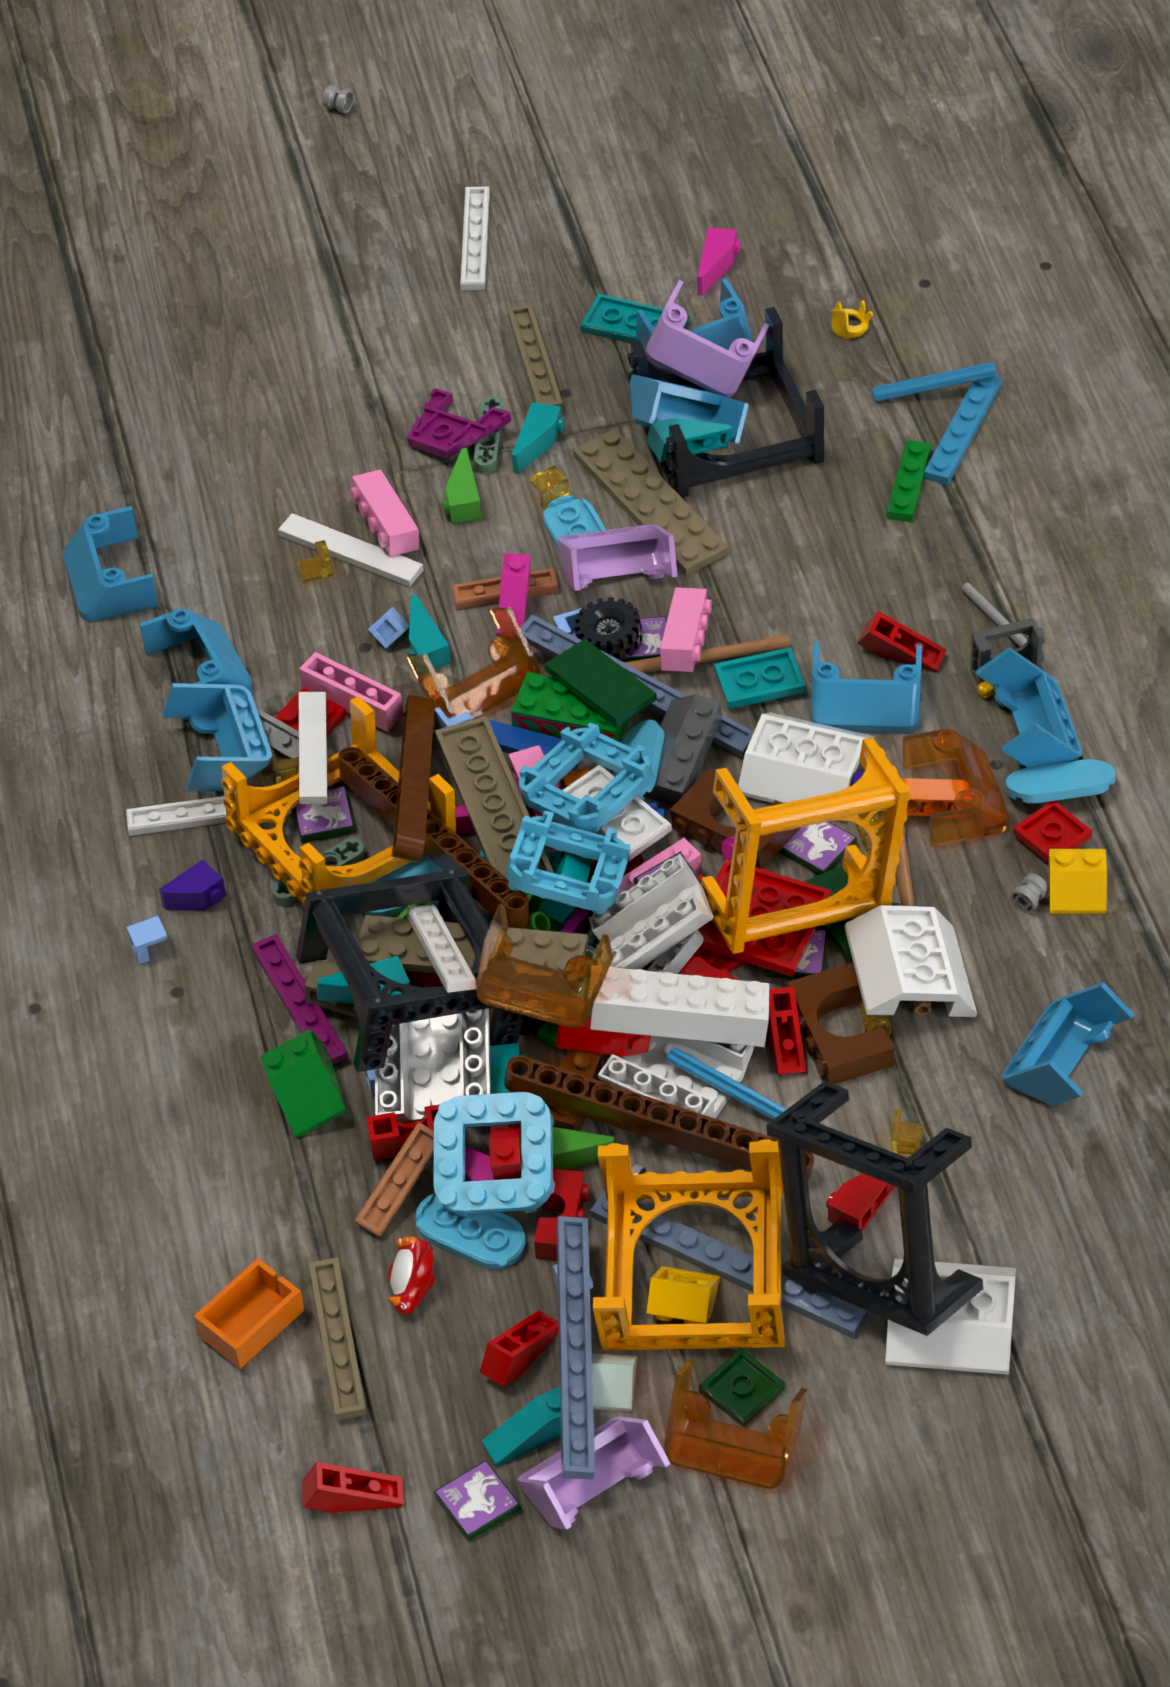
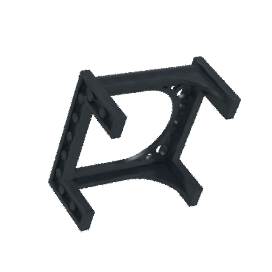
M775 307L765 309V323L769 324L765 333L766 352L755 354L742 381L771 374L801 438L737 454L715 455L704 452L693 454L687 447L686 439L679 424L669 426V437L666 438V445L670 456H667V461L660 462L662 471L668 473L669 485L681 497L689 496L688 488L809 457H812L814 464L824 462V405L816 390L806 392L805 405L783 361V323ZM640 340L630 342L631 353H628L627 357L632 371L628 372L629 381L632 374L694 389L706 390L668 370L661 369L648 360ZM644 426L648 437L650 427Z
M466 868L306 893L296 958L300 964L327 960L329 948L351 991L358 1018L359 1035L353 1063L357 1072L385 1067L392 1025L494 1008L489 1028L490 1046L518 1043L531 979L527 973L517 974L467 888L469 874ZM433 902L444 922L460 924L474 951L475 960L470 970L474 978L482 977L487 980L476 981V989L447 993L444 986L415 987L393 981L380 974L368 963L342 916ZM393 991H398L402 993L399 995L387 996L389 993Z
M823 1081L766 1125L767 1135L778 1141L790 1259L782 1265L783 1275L928 1336L984 1289L982 1278L957 1269L944 1281L938 1275L933 1254L927 1183L972 1148V1139L970 1136L945 1128L910 1157L906 1158L820 1124L821 1121L849 1101V1091L847 1089ZM805 1150L898 1187L904 1257L902 1266L895 1276L885 1279L868 1277L853 1270L839 1259L863 1240L862 1229L840 1220L827 1230L821 1231L817 1229L810 1206ZM895 1285L898 1286L904 1293L896 1290Z

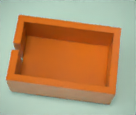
M257 1258L193 1317L197 1335L241 1369L304 1311L301 1290L284 1277L278 1278L275 1270Z

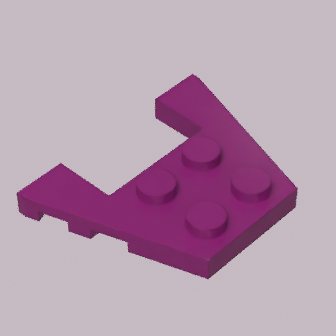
M434 388L430 393V401L425 402L423 406L424 412L421 417H417L407 436V441L411 447L448 459L460 452L462 448L469 447L508 424L512 419L510 412L491 407L477 422L444 412L454 401L452 393Z

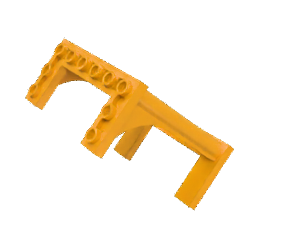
M360 696L351 699L350 712L353 745L350 747L362 750L398 782L399 771L377 750L374 710ZM339 753L327 758V787L341 780ZM232 762L222 766L223 779H221V784L224 789L225 798H223V804L226 808L227 817H225V823L231 832H236L244 846L251 848L256 853L260 863L266 864L271 869L274 877L278 881L281 880L287 886L290 894L293 897L297 896L303 903V906L305 905L306 893L376 882L413 862L392 857L393 845L364 861L345 866H326L325 858L310 843L300 847V856H298L289 848L284 839L283 825L289 812L300 803L299 773L272 786L253 787L247 785L246 777ZM437 774L429 778L430 802L428 801L427 809L456 833L455 791ZM275 813H280V815L274 816ZM269 822L275 824L276 827L265 830L259 824Z
M873 737L862 739L859 762L865 769L863 776L852 786L830 794L753 810L728 769L722 768L715 771L713 793L736 828L727 899L713 876L702 877L701 887L705 892L714 917L712 921L733 954L743 952L745 942L856 918L880 905L892 906L893 886L896 884L895 874L900 861L899 851L900 845L903 843L904 822L907 820L906 810L908 800L911 798L909 786L898 775L896 767L887 759L883 748L879 747ZM881 811L880 818L869 823L870 818ZM834 820L854 822L867 831L870 841L867 858L864 854H861L856 845L845 847L842 867L848 875V884L842 890L819 902L748 918L760 836Z
M764 1139L758 1142H749L752 1172L734 1170L722 1173L709 1170L702 1173L676 1171L672 1174L645 1172L634 1175L628 1145L611 1143L607 1146H598V1160L606 1199L608 1200L605 1297H593V1311L602 1351L785 1347V1333L781 1311V1196L784 1195L778 1141ZM726 1197H729L728 1200H719V1199H718V1198H726ZM738 1197L753 1198L746 1208L737 1209L734 1207V1202ZM638 1199H651L655 1203V1207L651 1211H645L639 1208L636 1202ZM660 1199H670L665 1202L660 1201ZM701 1204L728 1212L745 1227L751 1238L754 1251L753 1294H748V1309L751 1323L632 1325L634 1251L641 1233L652 1220L660 1214L679 1206ZM633 1212L642 1220L638 1223H633L635 1216H631V1213ZM754 1214L756 1220H748L746 1216Z

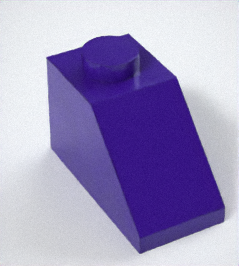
M203 859L159 889L162 907L165 910L205 911L213 904L219 903L226 896L223 877Z

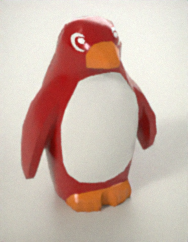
M415 1237L397 1239V1255L395 1260L392 1261L388 1272L394 1297H388L387 1300L393 1305L394 1310L399 1315L404 1316L414 1312L435 1281V1276L432 1273L433 1248L428 1242Z

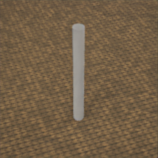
M965 583L962 586L961 590L997 626L1010 624L970 583ZM1022 634L1009 636L1019 647L1027 642V639Z

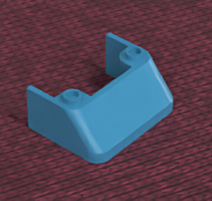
M726 278L721 279L719 313L722 318L688 331L729 350L732 342L736 339L744 338L753 342L743 303ZM642 309L637 310L636 337L641 341L645 350L656 325L652 326Z
M632 374L629 385L632 418L637 419L636 424L650 427L654 422L670 418L727 424L732 427L729 441L739 444L749 406L748 403L719 394Z
M132 506L88 517L63 550L64 561L80 617L85 621H97L158 606L152 574L126 580L125 573L119 568L102 570L96 548L138 538Z
M178 609L139 624L146 655L196 637L209 661L202 663L198 667L197 675L199 682L193 684L241 685L246 687L252 694V679L219 623L190 610ZM182 718L183 722L189 720V718Z
M814 642L811 722L853 732L909 734L916 731L920 721L922 645H917L916 665L906 664L899 666L894 671L893 680L839 679V669L835 664L820 662V642Z
M1010 647L976 671L979 677L994 687L996 692L994 697L1001 707L1006 706L1013 713L1019 735L1001 748L1003 752L1014 758L1022 767L1026 766L1029 768L1070 762L1083 754L1061 689L1052 676Z
M172 683L162 712L163 718H189L191 726L197 732L214 734L221 757H196L186 784L187 791H224L221 784V779H223L222 766L229 762L235 765L246 777V780L268 766L272 752L253 696L246 687L231 684Z
M1104 982L1060 997L1044 1010L1003 1071L1001 1079L1009 1087L1051 1106L1056 1104L1062 1105L1068 1100L1081 1097L1083 1092L1068 1076L1089 1045L1105 1042L1110 1037V1029L1114 1024L1132 1019L1134 1014Z

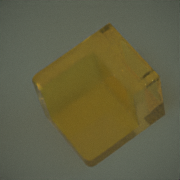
M556 465L530 477V483L540 493V503L544 510L547 509V505L553 499L569 495L568 479Z
M325 540L315 542L317 557L298 561V568L303 583L334 576L331 556Z
M271 748L272 756L269 767L275 784L281 783L299 773V757L277 761L273 748Z
M895 1109L891 1133V1152L911 1156L922 1147L924 1125L901 1122L902 1109Z

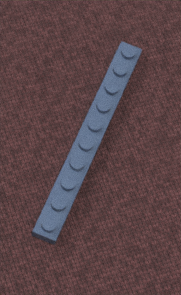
M533 614L517 632L519 640L553 658L582 641ZM605 653L657 693V700L647 706L651 710L665 716L671 700L686 697L685 694ZM722 714L723 718L713 742L743 757L754 731Z
M604 1190L591 1208L590 1216L607 1224L608 1200ZM637 1204L638 1207L642 1210L651 1211L650 1209ZM633 1212L631 1213V1216H635L633 1223H638L642 1220ZM661 1214L652 1220L641 1233L639 1240L753 1292L754 1257ZM781 1270V1306L848 1337H855L866 1320L868 1311L784 1276Z
M558 1216L556 1231L562 1478L593 1480L595 1474L588 1218Z

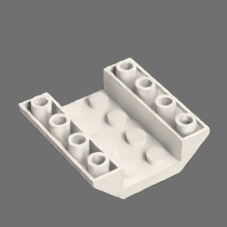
M764 713L760 717L745 752L738 787L746 797L771 803L775 800L787 803L844 790L850 787L859 765L862 739L874 738V736L776 713Z
M679 854L675 858L665 861L661 868L651 875L641 878L638 884L630 890L620 893L615 903L607 908L606 913H593L589 921L593 933L607 949L608 954L601 960L603 966L636 970L648 965L714 917L703 888L683 857Z
M880 905L845 924V931L866 1015H894L900 1000L944 1001L948 1016L976 1017L977 1011L954 927L935 907Z
M489 1009L392 1025L385 1067L375 1069V1115L395 1112L398 1121L414 1123L424 1117V1107L438 1105L458 1096L491 1094Z
M651 1036L648 1053L623 1056L621 1058L612 1054L598 1074V1079L614 1086L716 1119L731 1096L668 1062L666 1058L672 1047L678 1048L740 1083L755 1046Z
M903 1259L894 1260L892 1277L899 1272ZM935 1262L937 1273L943 1281L957 1269L982 1278L984 1289L928 1336L888 1320L885 1365L1009 1375L1016 1268ZM895 1285L896 1290L904 1293L898 1286Z

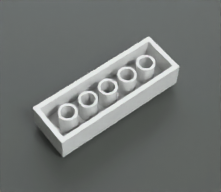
M596 966L590 1025L592 1030L758 1047L765 1046L769 1020V983L702 977L700 975H682L670 972H653L641 969L633 970L612 966Z

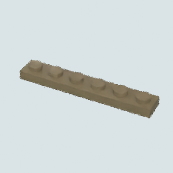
M532 304L507 308L509 321L535 403L560 406L561 411H563V402Z
M338 1257L310 1262L308 1264L336 1421L367 1415Z

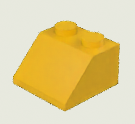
M1049 849L1048 886L1050 914H1106V849Z
M661 1266L650 1280L646 1313L653 1314L655 1319L661 1321H671L672 1318L683 1319L685 1324L707 1323L712 1315L720 1276Z

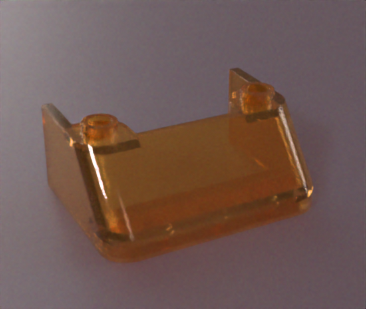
M511 607L490 610L501 632V635L494 638L488 647L493 663L450 686L448 679L443 674L435 672L427 654H410L407 656L424 694L429 699L435 700V705L440 707L448 719L466 711L474 719L517 695L527 672L541 674L537 661Z
M940 729L903 737L902 765L904 769L957 759L964 781L970 785V789L962 790L955 796L954 804L956 809L930 814L929 843L931 847L999 834L1008 827V813L985 751L952 729Z
M499 904L483 942L476 982L478 999L487 1005L565 1027L577 1028L582 1026L589 1017L613 960L609 935H602L593 958L583 955L574 956L567 961L564 970L559 971L510 957L513 944L511 938L506 934L508 922L505 905Z
M687 1360L675 1377L663 1447L669 1462L675 1466L766 1489L778 1487L786 1477L800 1434L808 1389H800L791 1402L789 1415L780 1414L774 1417L769 1424L768 1433L766 1434L709 1420L710 1403L708 1399L701 1393L689 1390L694 1361Z

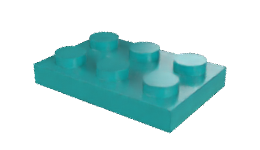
M791 647L714 664V672L728 709L806 693V685Z

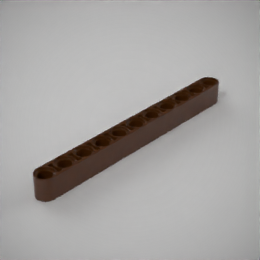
M409 694L403 719L392 857L420 863L426 835L435 700Z
M347 747L339 752L340 779L394 827L398 782L359 748ZM427 809L423 853L443 871L466 868L469 874L467 888L472 897L505 927L520 929L527 927L529 924L528 897L522 891L510 889L508 887L509 881L505 876Z
M514 1056L507 1062L504 1085L512 1093H532L540 1096L545 1104L752 1171L749 1142H758L764 1139L777 1141L773 1137L525 1056ZM805 1150L807 1178L809 1180L815 1158L813 1153Z

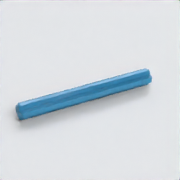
M988 362L875 386L872 388L874 400L878 402L995 377L997 372L994 362Z
M672 1047L667 1055L666 1060L772 1120L787 1110L678 1048Z

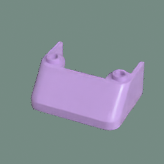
M679 280L645 349L648 360L712 393L732 397L737 392L769 324L764 323L755 343L739 338L732 342L729 350H726L683 328L687 320V313L684 308L675 304L683 282Z
M640 525L566 535L557 538L566 584L575 591L587 588L588 583L593 582L592 579L643 573L648 575L649 579L663 578L664 573H667L671 577H677L674 535L659 525Z
M616 1417L594 1429L595 1474L593 1480L562 1478L560 1450L523 1473L517 1481L523 1492L551 1527L567 1530L572 1527L571 1524L576 1520L574 1516L578 1513L577 1507L625 1477H635L636 1480H639L651 1474L653 1466L667 1467L671 1464L648 1420Z

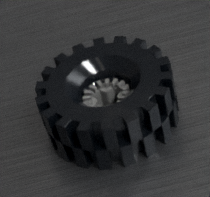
M608 597V601L604 602L603 598L597 599V604L588 603V609L582 608L579 611L580 616L576 615L574 623L576 638L580 640L586 639L599 650L616 659L619 657L620 661L626 659L625 654L627 653L630 656L635 654L634 648L639 649L641 646L640 641H643V631L640 615L637 608H634L631 602L625 605V600L621 598L617 602L614 601V597Z

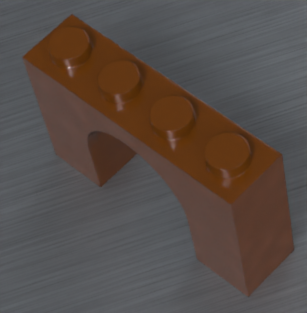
M709 769L670 809L672 827L678 833L694 838L699 843L708 845L722 853L723 841L731 836L735 837L736 828L722 825L714 820L723 810V807L713 793L715 771ZM775 800L770 806L783 803ZM800 827L760 836L755 867L763 869L800 830Z
M852 963L787 982V987H794L800 1031L806 1037L804 1041L808 1053L814 1054L816 1058L815 1066L819 1076L824 1075L827 1082L836 1084L894 1066V1048L884 1027L855 1036L843 1037L829 1033L819 1023L820 1019L828 1012L862 1001L856 971Z

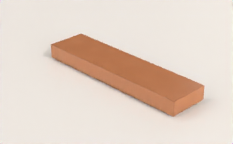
M554 568L531 572L528 598L559 593ZM501 577L452 585L456 610L499 603Z
M420 1122L417 1123L356 1217V1224L379 1238L382 1236L434 1155L433 1130Z

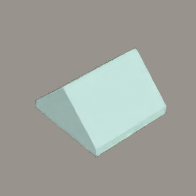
M592 1353L594 1410L632 1412L637 1356Z

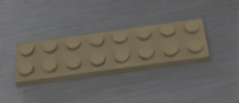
M615 428L573 449V457L638 526L655 524L674 535L676 566L686 576L729 554V546Z
M487 716L435 730L436 740L485 858L507 878L506 870L510 853L516 842L522 819L526 815L529 818L530 816ZM543 849L537 869L554 873Z
M365 915L357 944L369 964L398 956L405 971L437 974L408 919ZM444 922L468 967L471 969L475 960L474 951L460 924ZM490 926L517 974L527 973L531 982L544 983L556 971H561L567 974V985H579L588 946L587 934Z

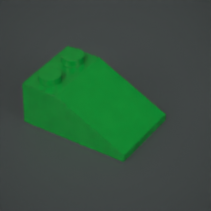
M310 1029L261 1056L267 1079L297 1139L347 1112L327 1046Z

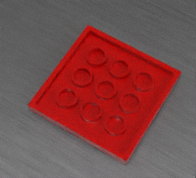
M727 858L715 879L726 899L732 862ZM755 867L748 918L819 902L830 897L832 890ZM712 920L697 930L704 938L699 948L793 977L817 926L745 942L744 951L735 954L731 952Z

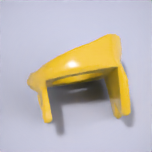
M861 300L859 311L842 309L841 302L838 301L834 309L831 310V329L838 337L843 339L859 337L867 331L873 312L869 311L865 315L866 306L864 300ZM848 316L857 317L861 324L858 326L849 325Z

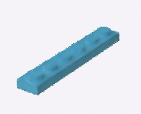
M995 376L971 383L924 471V479L945 485L949 484L1001 387L1002 378Z

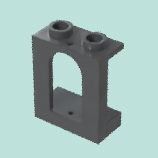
M1033 618L972 632L970 669L978 685L985 680L979 677L976 671L1000 654L991 655V648L987 642L990 640L1021 633L1028 635L1027 642L1020 648L1014 649V651L1040 668L1041 662L1044 661L1042 644L1045 643V636L1042 628L1037 627Z

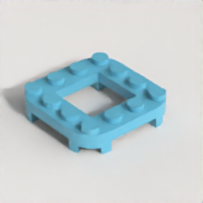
M589 723L588 728H579L570 731L569 727L565 728L560 732L562 741L534 767L529 768L524 765L519 771V788L523 802L529 807L541 813L543 811L554 812L553 819L570 827L596 833L601 826L607 824L650 783L654 775L650 759L643 746L638 745L633 749L601 734L598 725ZM583 758H587L618 773L593 798L585 795L582 799H579L554 787Z
M543 811L542 816L532 818L526 815L522 819L516 842L510 853L506 876L509 881L508 887L514 891H523L542 899H550L565 903L568 906L592 910L596 914L606 913L607 908L611 907L616 901L631 850L630 844H625L617 838L618 831L608 828L606 836L552 822L554 812ZM544 846L554 848L557 851L580 855L586 859L598 860L591 883L537 869Z
M528 1092L465 1095L454 1097L439 1105L434 1120V1191L445 1208L462 1217H468L470 1213L506 1211L532 1213L537 1211V1208L548 1200L555 1190V1182L553 1180V1126H555V1121L550 1109L542 1098ZM521 1124V1178L465 1182V1131H468V1127Z

